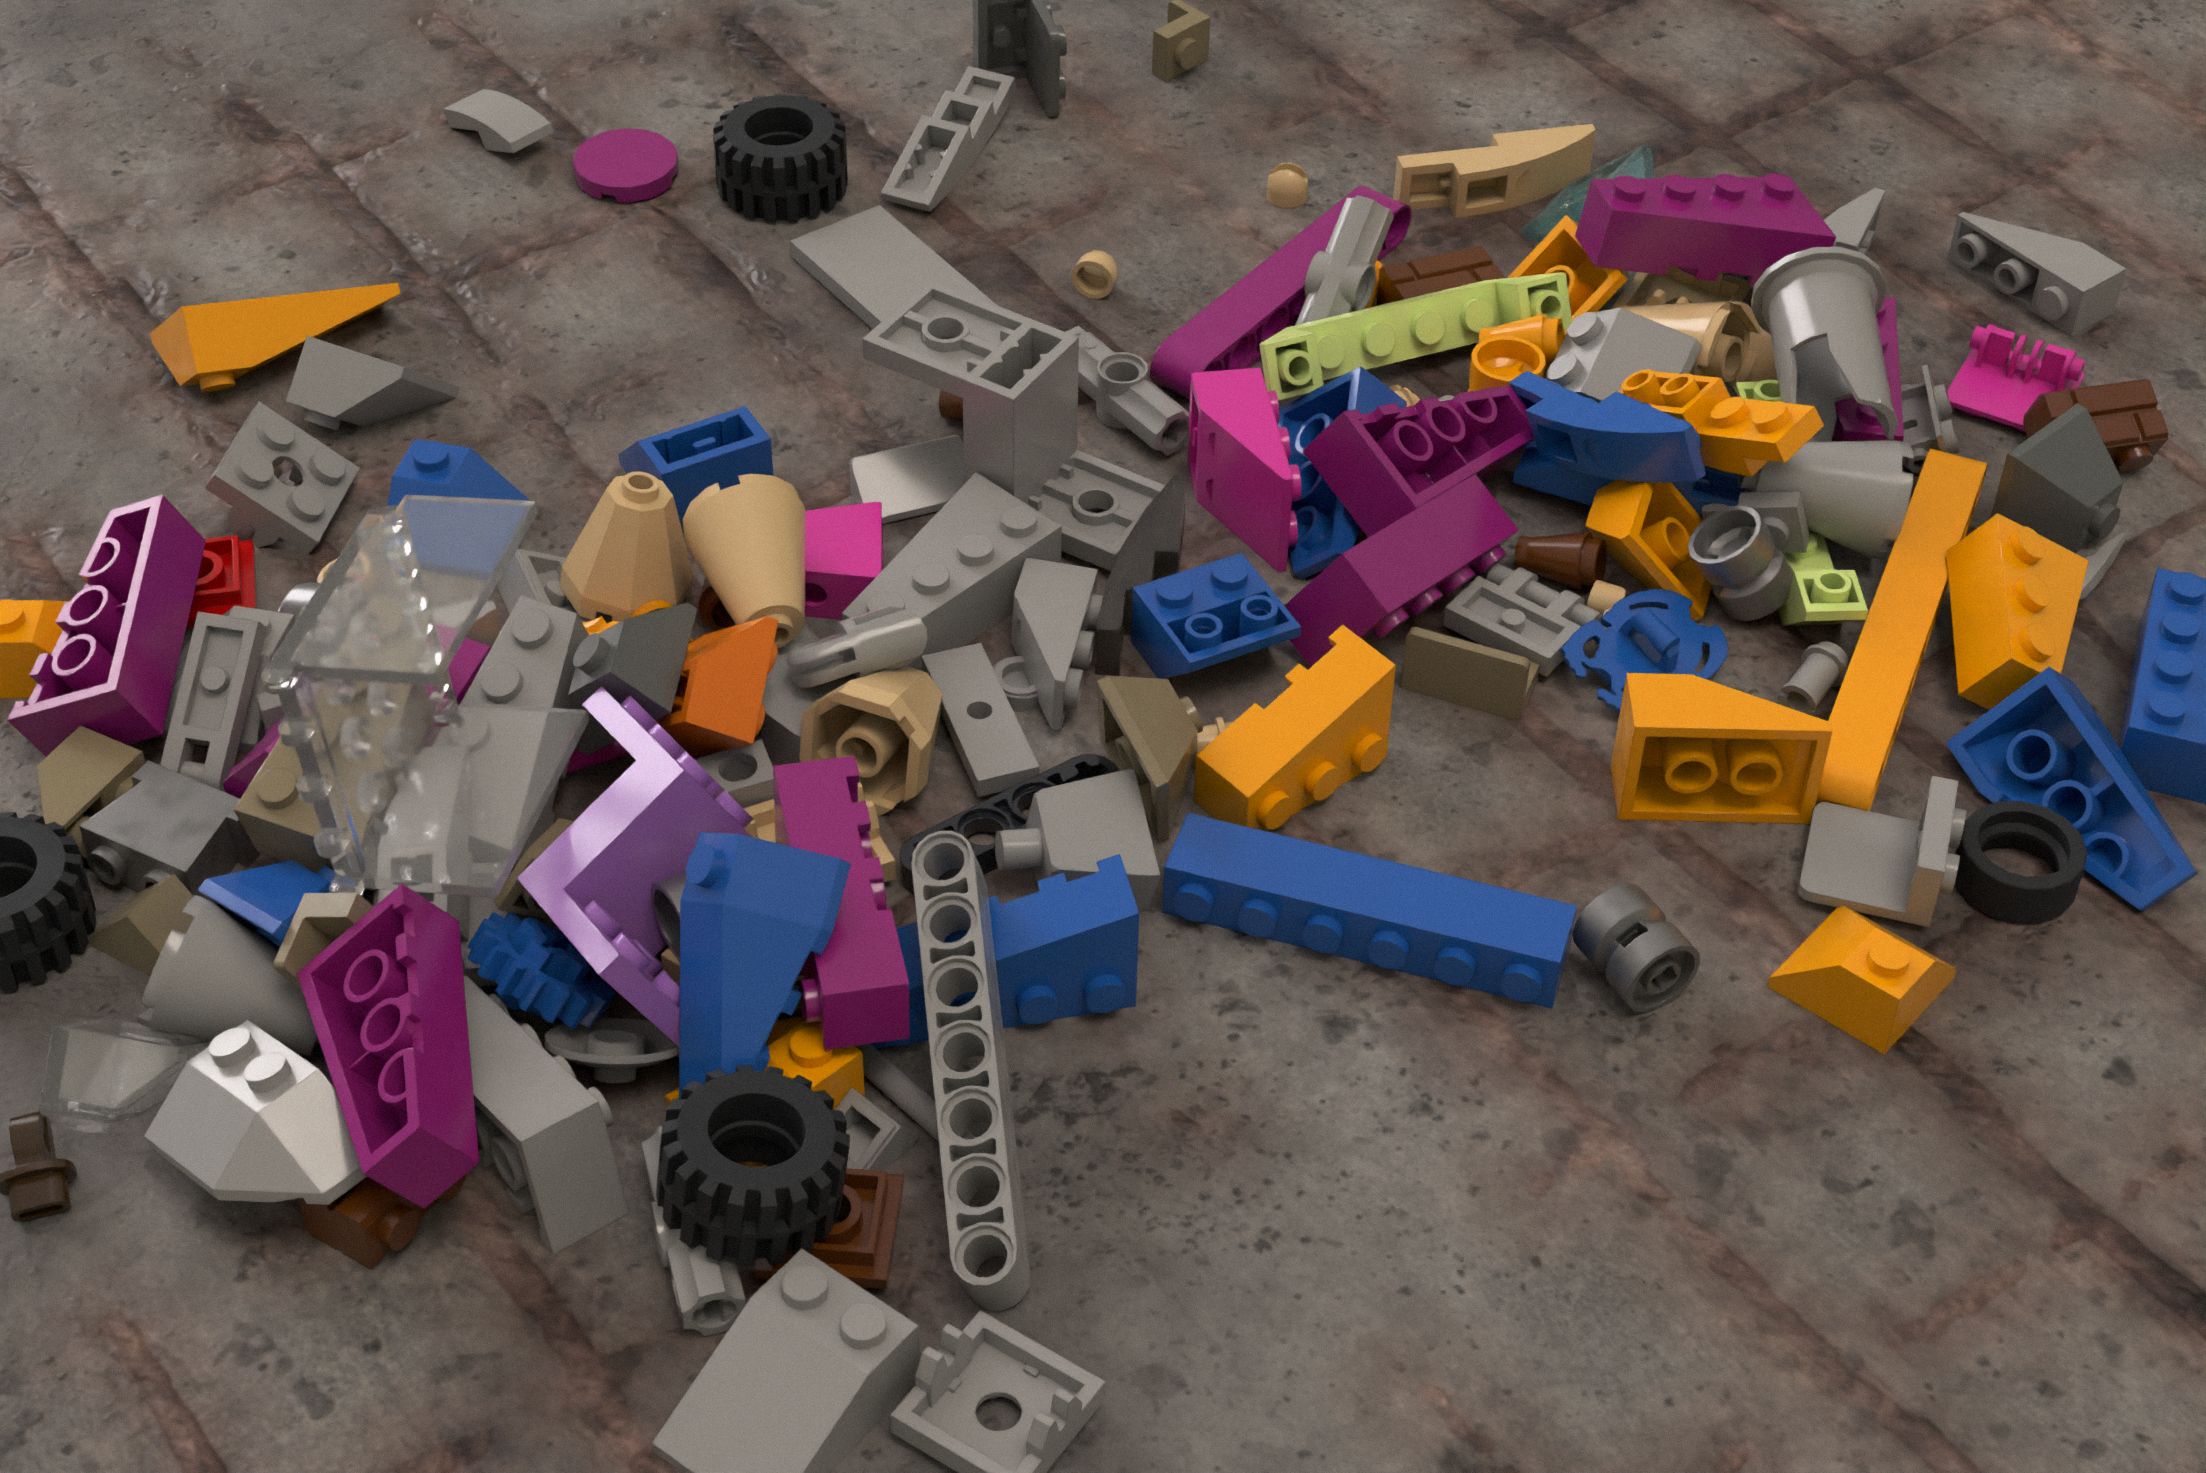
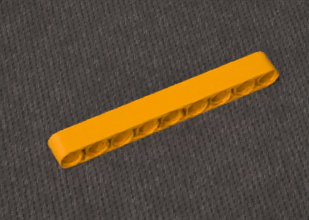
M1929 449L1909 502L1901 532L1893 545L1828 720L1831 722L1833 732L1816 804L1828 802L1870 811L1949 585L1946 551L1966 537L1983 486L1988 463Z

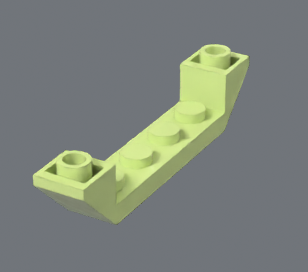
M1559 272L1484 280L1286 327L1259 344L1267 391L1275 390L1278 400L1310 393L1323 386V380L1342 376L1360 366L1367 370L1478 343L1481 328L1496 327L1546 313L1548 318H1561L1563 329L1567 330L1572 323L1566 273Z
M1766 379L1758 382H1736L1735 397L1773 402L1781 401L1777 380ZM1809 530L1810 538L1806 553H1783L1794 574L1788 600L1778 608L1782 626L1833 625L1866 620L1868 609L1855 570L1834 569L1823 536Z

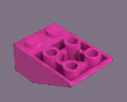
M1261 367L1191 373L1187 466L1196 501L1277 572L1287 571L1288 547L1297 546L1298 542L1297 519L1295 512L1291 511L1292 501L1301 499V476L1298 465H1289L1288 463L1290 460V440L1287 428L1278 427L1279 402L1275 390L1267 391Z

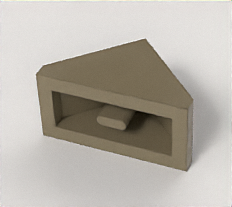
M172 874L129 899L88 936L90 945L151 976L171 930L174 929L183 934L187 933L193 916L182 911L193 895L177 876Z

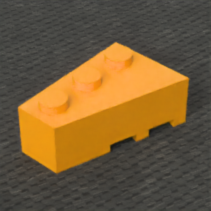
M1997 513L1946 551L1958 695L1988 710L1995 707L2048 667L2061 674L2089 560L2039 535L2033 529L2022 526Z

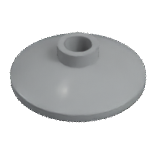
M600 1018L599 1021H595L591 1028L579 1022L574 1029L564 1023L549 1029L545 1034V1047L548 1051L555 1055L560 1054L567 1061L594 1068V1079L605 1083L631 1082L636 1079V1068L658 1064L679 1055V1046L648 1020Z

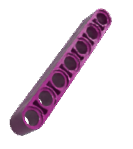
M1366 186L1357 187L1165 339L1158 347L1152 359L1150 379L1153 383L1190 400L1191 373L1247 369L1252 367L1261 359L1260 343L1286 327L1296 325L1306 300L1305 280L1309 265L1318 251L1326 250L1346 198H1354L1357 195L1373 199L1391 210L1394 218L1378 255V261L1393 251L1406 236L1412 218L1410 206Z

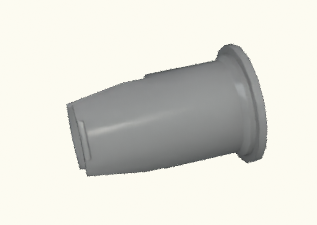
M1812 247L1789 254L1764 271L1755 283L1751 308L1758 325L1771 335L1781 401L1784 403L1815 406L1824 424L1807 442L1832 441L1837 421L1834 402L1854 397L1857 403L1872 406L1887 439L1893 440L1896 426L1899 423L1892 405L1876 317L1884 302L1886 292L1885 280L1878 264L1861 252L1843 247Z

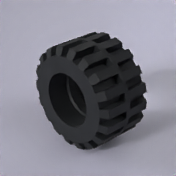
M774 94V96L767 97L759 96L752 98L751 101H742L733 105V110H726L720 116V121L715 123L713 142L717 189L722 201L728 202V207L735 212H744V216L753 219L764 218L765 221H796L802 217L819 215L820 210L831 209L836 205V200L842 199L845 195L846 186H848L846 126L844 120L840 119L839 113L834 108H826V103L819 100H809L808 97L800 95L786 96V94Z
M1 812L0 986L2 991L18 989V984L31 980L33 985L47 979L46 973L51 970L62 971L72 963L70 955L82 953L89 944L87 934L95 931L97 920L94 913L96 907L78 844L73 836H67L65 828L56 822L45 824L42 816L29 814L24 818H18L16 812Z
M752 1065L736 1066L735 1073L726 1074L721 1069L706 1073L704 1084L692 1081L682 1088L681 1099H672L666 1110V1119L662 1122L656 1197L658 1206L664 1207L663 1220L670 1230L681 1229L680 1241L691 1249L699 1245L707 1248L706 1257L721 1262L724 1256L738 1258L737 1265L754 1266V1259L766 1258L770 1265L785 1262L787 1252L792 1251L796 1254L801 1249L808 1252L813 1249L814 1238L825 1239L832 1230L833 1219L838 1218L841 1207L850 1148V1135L846 1134L847 1121L843 1112L833 1110L834 1099L825 1090L812 1091L811 1080L799 1074L793 1079L783 1076L784 1069L768 1066L767 1072L753 1071ZM738 1162H755L767 1166L752 1167L739 1164Z

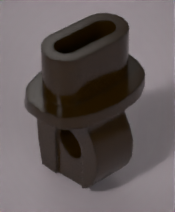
M40 1111L10 1118V1141L16 1167L0 1174V1193L9 1196L12 1220L18 1222L32 1221L69 1210L71 1208L68 1183L76 1179L78 1175L77 1169L73 1162L67 1159H56L50 1119L42 1115Z

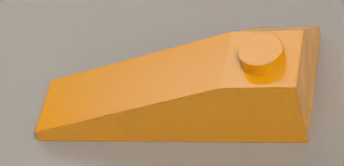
M399 283L182 306L154 329L150 335L153 346L180 386L200 384L202 392L220 391L234 387L236 385L235 379L304 346L307 336L318 339L381 308L401 294Z

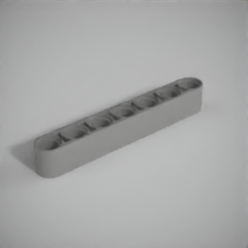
M938 831L927 835L918 843L912 855L911 865L950 1257L956 1275L975 1304L988 1311H1003L1014 1307L1024 1298L1030 1287L1031 1272L988 888L970 842L963 835L954 831ZM961 869L953 878L938 880L948 870ZM969 930L961 940L953 943H944L945 938L952 932ZM966 992L976 993L974 998L967 1004L959 1007L950 1006L952 1000L958 995ZM972 1056L984 1057L975 1069L967 1072H956L958 1065L965 1059ZM980 1121L991 1122L989 1129L982 1136L974 1139L962 1138L965 1130L972 1124ZM986 1188L999 1189L996 1198L988 1205L982 1207L969 1206L972 1197L979 1191ZM994 1256L1007 1258L1004 1267L997 1274L990 1277L976 1276V1271L980 1264L986 1259Z

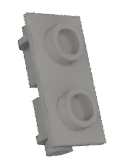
M1928 365L1922 366L1925 382L1914 385H1901L1903 442L1909 443L1913 450V458L1902 456V465L1913 473H1921L1930 448L1951 454L1960 452L1952 419L1943 421L1945 418L1953 417L1945 384L1933 385Z

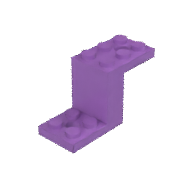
M601 686L582 705L636 761L533 861L517 879L597 974L679 1046L680 984L664 970L656 977L664 968V965L655 955L667 943L654 914L651 902L652 884L686 870L688 858L696 846L699 832L742 834L752 837L744 828L753 818L631 696L619 704Z

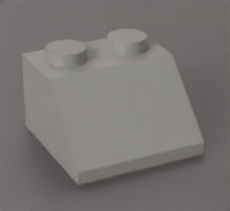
M1624 308L1586 312L1575 316L1569 325L1564 341L1553 363L1549 366L1545 379L1556 382L1570 391L1586 398H1592L1599 403L1614 392L1620 391L1623 381L1633 373L1641 370L1650 369L1652 371L1678 374L1690 373L1702 345L1694 337Z

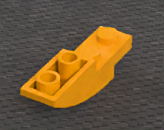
M1645 369L1627 377L1621 385L1622 389L1618 391L1693 425L1701 440V449L1699 451L1703 465L1753 477L1768 461L1781 463L1788 461L1824 426L1815 406L1730 397L1722 378L1699 376L1690 373L1658 372Z

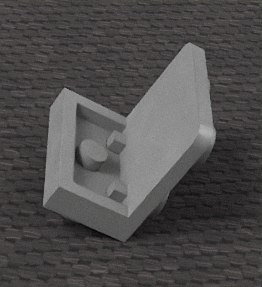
M1937 776L1931 777L1920 822L1828 802H1821L1815 805L1798 886L1799 896L1809 902L1833 907L1844 905L1856 912L1930 927L1939 892L1952 894L1959 866L1960 855L1948 853L1949 847L1959 848L1966 818V810L1955 808L1958 781Z

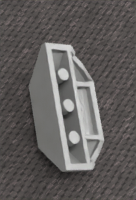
M249 1020L236 1028L220 1033L211 1041L208 1048L187 1061L144 1135L147 1143L154 1151L216 1199L222 1201L274 1203L304 1198L306 1204L329 1205L367 1177L362 1172L335 1088L319 1068Z

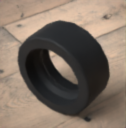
M1997 801L1978 808L1965 820L1960 845L1955 853L1960 855L1955 885L1972 906L1993 918L2013 923H2042L2061 916L2074 902L2085 869L2088 852L2082 835L2063 816L2044 806L2024 801ZM2009 847L2027 851L2044 860L2055 872L2046 876H2023L2011 873L1992 863L1983 852L1992 848Z

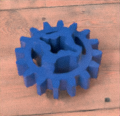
M495 912L491 913L488 919H483L467 946L471 950L467 956L468 960L481 966L477 974L487 980L495 981L499 985L495 990L498 993L497 997L514 1010L523 1009L524 1011L537 1014L548 1023L557 1022L561 1019L570 1028L575 1029L579 1022L591 1028L595 1021L600 1020L615 996V992L611 990L612 986L597 974L563 932L542 924L536 918H526L522 921L514 913L508 912L505 918Z

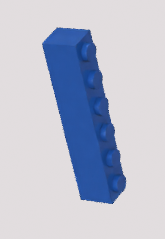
M1188 812L1164 866L1162 913L1553 1009L1570 952L1577 905Z

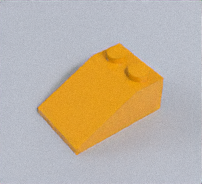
M1627 673L1611 760L1618 820L1811 824L1833 732L1831 722L1692 674Z

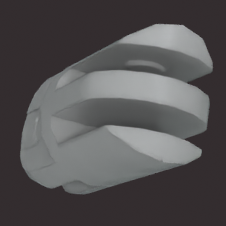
M895 606L881 607L838 622L837 634L792 649L789 652L787 664L788 666L799 665L843 651V658L794 675L792 680L800 688L821 685L851 674L857 679L885 670H896L912 663L916 657L923 654L928 642L927 628L921 618L910 610Z

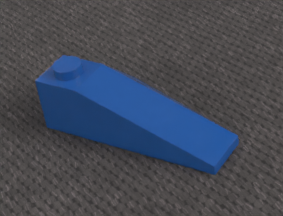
M1361 366L1279 408L1278 427L1287 428L1290 440V460L1288 463L1289 465L1297 464L1301 476V499L1292 501L1291 511L1295 512L1297 519L1298 542L1297 546L1289 547L1294 574L1301 579L1326 569L1342 553L1353 547L1361 531L1352 515L1302 450L1344 411L1358 409L1361 414L1372 413L1378 406L1396 403L1398 408L1407 406V401Z
M2046 668L1945 742L1978 792L1991 802L2024 801L2044 806L2066 818L2082 835L2088 854L2084 870L2140 911H2146L2199 874L2104 723L2076 684L2053 668Z
M699 832L696 846L687 861V878L680 900L679 1099H681L682 1088L692 1081L704 1084L706 1073L721 1069L726 1074L735 1073L736 1066L752 1065L753 1071H765L770 1061L769 1048L766 1045L767 1038L781 1012L792 1015L802 996V993L793 987L810 951L822 955L833 933L851 866L850 862L742 834Z

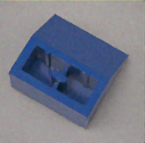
M746 406L639 440L618 454L619 464L626 473L646 472L664 482L673 494L681 525L690 502L705 488L715 483H719L720 490L740 484L738 476L751 473L773 476L771 438Z
M1243 553L1133 587L1131 643L1159 679L1190 673L1301 636V626Z

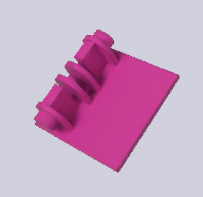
M1989 324L1987 328L1976 326L1969 344L1972 350L1947 390L1951 407L1960 409L1971 416H1981L2015 427L2017 430L2026 433L2023 415L2041 393L2077 389L2082 383L2085 376L2083 370L2086 360L2077 358V351L2048 344L2043 359L2040 360L2044 347L2043 340L2038 339L2031 355L2027 356L2024 355L2028 341L2027 335L2022 334L2014 351H2011L2016 333L1998 328L1992 324Z

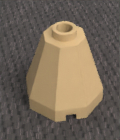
M637 471L615 477L606 488L561 569L559 586L579 616L594 620L598 611L612 616V621L621 622L624 619L631 618L636 609L647 602L663 600L669 602L672 606L682 604V602L687 603L691 598L694 575L674 497L664 482L649 473Z
M907 666L850 680L813 702L802 714L799 760L807 762L855 756L859 771V781L864 789L865 801L872 800L877 816H881L892 810L900 801L904 800L906 802L917 796L927 784L940 721L943 693L927 672Z

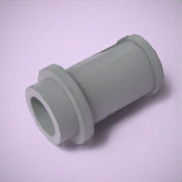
M1827 641L1807 647L1801 656L1800 668L1780 690L1782 692L1779 694V699L1782 705L1808 715H1813L1817 709L1816 707L1831 687L1842 684L1849 663L1845 651L1838 645Z

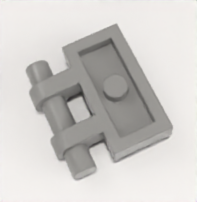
M1496 563L1490 569L1487 579L1477 576L1445 607L1443 626L1483 646L1526 657L1530 662L1540 664L1539 674L1547 677L1564 660L1560 653L1561 648L1572 634L1587 622L1596 619L1601 622L1602 613L1584 605V598L1569 590L1559 593L1538 583V576L1528 570L1517 568L1514 571Z

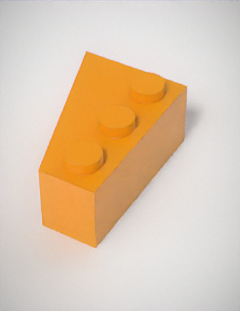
M1344 625L1340 626L1328 637L1330 644L1334 647L1309 670L1301 664L1294 667L1285 675L1286 682L1291 685L1265 709L1254 703L1196 755L1194 802L1217 820L1263 831L1274 830L1283 825L1290 816L1311 803L1329 797L1336 788L1362 772H1369L1375 769L1386 758L1388 751L1396 664Z

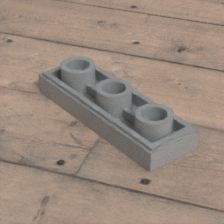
M982 643L922 655V671L929 674L943 693L941 715L977 796L1004 792L1038 775L1040 770L1038 762Z

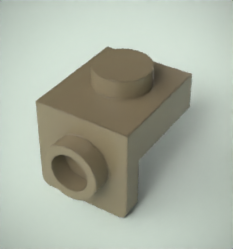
M1173 0L1168 3L1167 24L1153 31V75L1167 82L1208 61L1210 17L1181 0Z

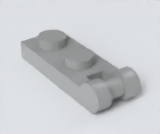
M198 611L163 750L161 766L225 792L222 782L228 777L230 771L235 766L234 763L267 627L261 622ZM195 744L209 746L205 764L193 762L192 754Z

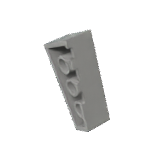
M975 472L842 612V620L881 607L895 606L910 610L920 617L926 626L928 642L922 655L963 647L1013 614L1014 592L1026 557L1061 563L1062 526ZM922 655L916 657L912 663L906 666L922 671Z
M523 595L518 599L434 752L469 749L471 752L470 857L474 861L475 868L512 867V870H514L526 850L553 825L555 813L552 810L556 790L559 779H565L571 757L567 751L573 729L568 693L576 668L573 665V658L577 648L589 634L577 613Z
M464 976L479 1160L485 1167L495 1162L501 1176L509 1185L506 1187L507 1196L521 1214L535 1208L541 1227L539 1229L540 1238L554 1255L629 1214L607 1128L613 1125V1116L600 1091L595 1087L586 1089L577 1081L572 1068L565 1058L560 1054L552 1057L543 1048L537 1034L529 1024L524 1023L519 1026L510 1017L506 1006L497 997V994L492 993L487 996L470 978Z

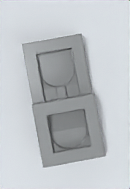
M482 89L443 109L450 128L478 131L485 150L515 153L554 133L551 123L540 113L520 100L494 90Z

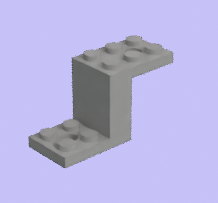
M929 279L862 339L864 359L963 398L964 484L977 472L1062 526L1061 551L1116 573L1176 509L1177 490L1077 450L1079 337ZM1100 509L1106 510L1105 512L1094 513L1099 511Z

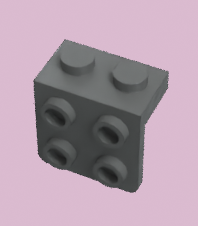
M973 0V67L1015 77V80L1027 78L1047 117H1058L1059 100L1066 97V83L1064 74L1060 69V56H1065L1067 53V41L1062 25H1056L1052 19L1049 1Z

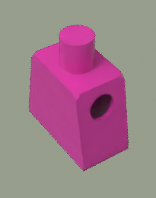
M869 502L806 511L805 616L842 620V612L883 570L882 502Z

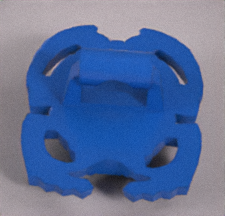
M1650 589L1636 592L1620 599L1613 605L1612 609L1602 616L1601 623L1597 619L1587 622L1572 634L1561 648L1560 653L1564 657V663L1568 665L1569 670L1575 673L1576 679L1583 680L1586 677V668L1599 675L1610 686V692L1606 689H1597V699L1603 701L1606 707L1612 708L1616 713L1620 714L1627 673L1692 674L1709 680L1716 674L1727 658L1728 644L1726 636L1719 626L1707 627L1705 625H1696V622L1689 618V608L1693 605V601L1670 590ZM1595 640L1599 644L1598 650L1595 652L1594 658L1589 659L1586 657L1583 647L1586 642ZM1705 645L1708 649V661L1700 672H1695L1694 669L1702 658V647Z

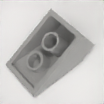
M801 1249L749 1299L653 1440V1452L682 1473H829L915 1385V1375L920 1362L918 1325L804 1249Z

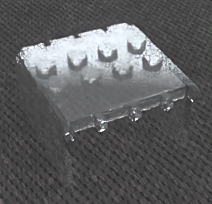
M405 495L398 506H388L381 510L369 509L336 561L329 566L325 578L308 604L302 607L297 621L263 671L261 679L265 691L279 696L285 717L278 726L281 741L285 746L295 747L303 771L296 783L299 797L303 802L313 803L319 821L320 829L314 837L317 853L321 857L330 858L336 876L330 884V893H358L361 895L365 888L395 890L403 883L415 892L497 898L590 721L587 710L469 702H462L458 709V703L448 671V666L538 515L536 501Z

